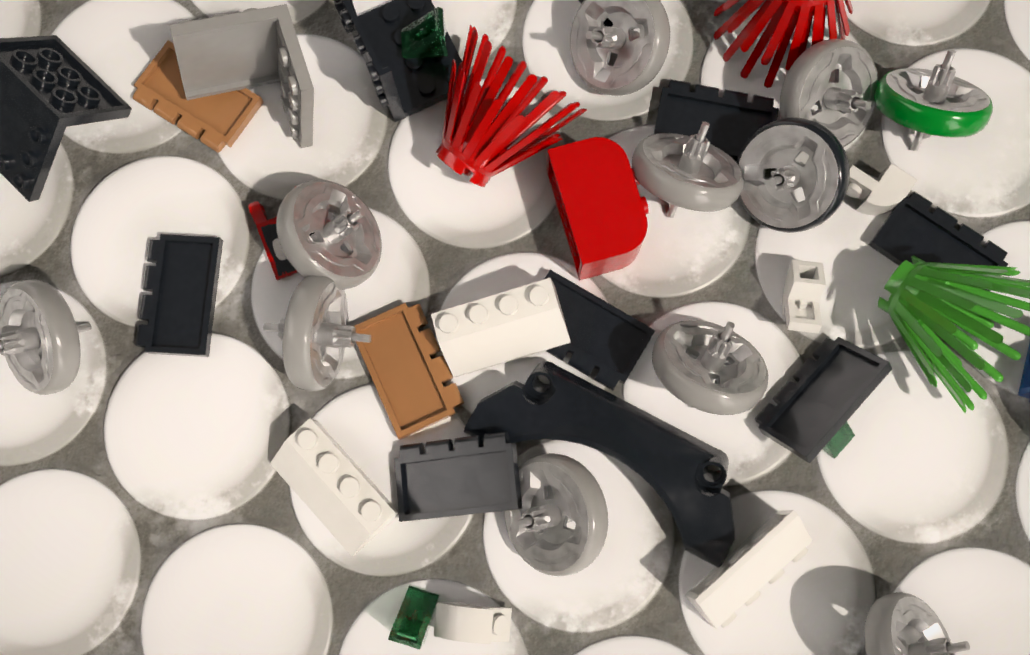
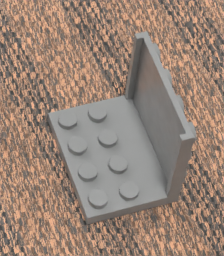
M287 4L261 9L249 8L239 13L228 15L216 14L210 18L194 21L183 20L177 24L169 25L187 100L280 82L283 94L281 95V102L284 112H289L290 115L289 127L293 139L298 138L301 148L313 146L314 87Z

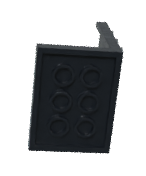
M334 0L346 33H352L357 49L366 62L377 97L382 107H388L395 122L447 99L453 59L456 61V82L458 67L462 60L431 0H393L357 16L352 0Z
M57 35L0 38V173L28 202L36 201L41 196L66 127L128 118L132 110Z

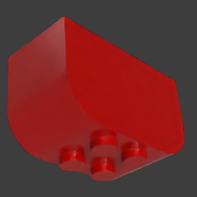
M592 137L547 149L546 172L579 281L620 270L630 265L636 259L648 228L646 214L649 213V208L645 196L639 195L637 186L640 183L636 179L634 170L631 168L623 148L608 138Z

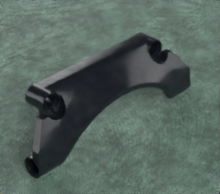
M549 361L539 363L528 377L525 385L514 381L481 399L471 414L463 432L470 436L481 435L483 443L485 434L507 431L510 443L543 439L562 440L582 444L616 458L638 473L662 498L675 519L686 551L718 568L726 559L730 547L735 540L736 533L730 492L722 489L727 478L729 465L728 457L722 450L701 441ZM538 375L547 377L550 384L541 382ZM716 465L720 468V470L712 471L709 470L706 466Z

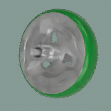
M949 49L943 64H936L933 70L918 68L896 69L887 72L878 82L874 94L876 107L890 120L910 129L911 134L915 136L911 146L913 151H918L922 139L929 138L931 135L956 138L975 135L985 128L991 118L993 104L987 93L974 84L955 76L956 70L954 67H951L956 53L955 50Z

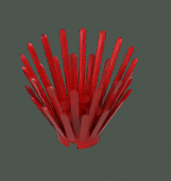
M741 0L726 1L715 10L714 16H719ZM748 0L715 31L714 39H719L726 31L728 33L734 32L763 3L723 54V60L725 62L729 61L739 47L742 52H747L767 25L744 65L740 76L744 79L749 76L769 42L762 56L761 64L768 65L776 50L764 82V87L770 88L773 85L793 31L794 35L785 65L786 70H789L796 59L806 50L812 20L811 46L824 41L826 6L829 39H837L836 17L840 39H845V35H849L850 27L843 0ZM844 0L848 12L853 14L851 1Z
M470 25L463 60L458 67L456 82V61L454 59L452 61L442 143L435 153H438L439 159L459 175L463 173L471 176L473 174L469 181L478 186L485 187L491 177L562 140V138H559L560 134H551L586 112L587 109L583 108L576 111L552 127L580 106L579 102L570 103L511 146L566 96V92L552 91L524 117L520 114L548 82V78L545 76L537 81V76L530 74L500 111L525 71L527 63L525 61L519 62L499 96L495 99L513 64V59L510 56L504 59L506 48L501 46L481 88L480 81L492 50V43L489 41L488 35L484 34L467 84L478 40V32L475 26L472 28Z

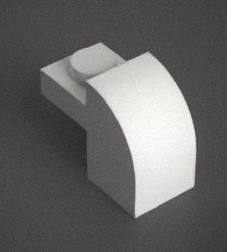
M893 163L880 174L877 180L852 165L846 194L852 198L862 200L856 211L866 215H882L899 204L909 194L918 179Z
M801 260L791 261L782 296V315L786 316L787 330L819 333L822 326L819 301L826 286L823 263Z
M437 602L434 636L452 641L479 644L509 642L512 608Z

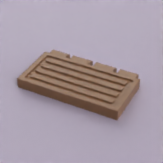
M169 40L134 84L137 90L133 95V100L149 110L154 109V113L173 125L177 124L179 129L195 139L200 138L203 144L218 153L222 151L225 145L230 148L264 103L260 96L247 88L187 100L174 45Z
M404 303L354 326L358 334L371 335L370 343L358 341L356 343L399 440L455 415L454 408L464 404L456 383L446 387L443 386V383L453 379L444 356L442 355L434 359L430 357L441 351L431 328L421 332L418 331V329L428 324L420 304L408 308L407 304Z

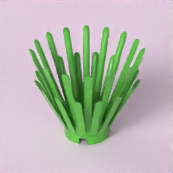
M911 256L912 263L905 260L887 281L884 289L889 291L891 295L888 301L879 297L878 307L890 315L930 385L933 384L937 388V380L933 375L935 372L963 412L966 413L965 404L973 411V402L959 384L967 392L973 389L983 400L987 399V393L962 367L961 360L939 337L977 369L985 371L995 381L1002 382L1004 379L1003 375L974 351L978 349V343L958 329L957 326L1011 359L1019 360L1021 354L1003 343V336L991 328L994 327V322L1030 337L1029 326L1011 319H1019L1023 316V312L1016 308L1030 311V303L987 290L1030 299V280L1002 276H1016L1020 274V271L1015 270L1017 267L925 262L916 256Z

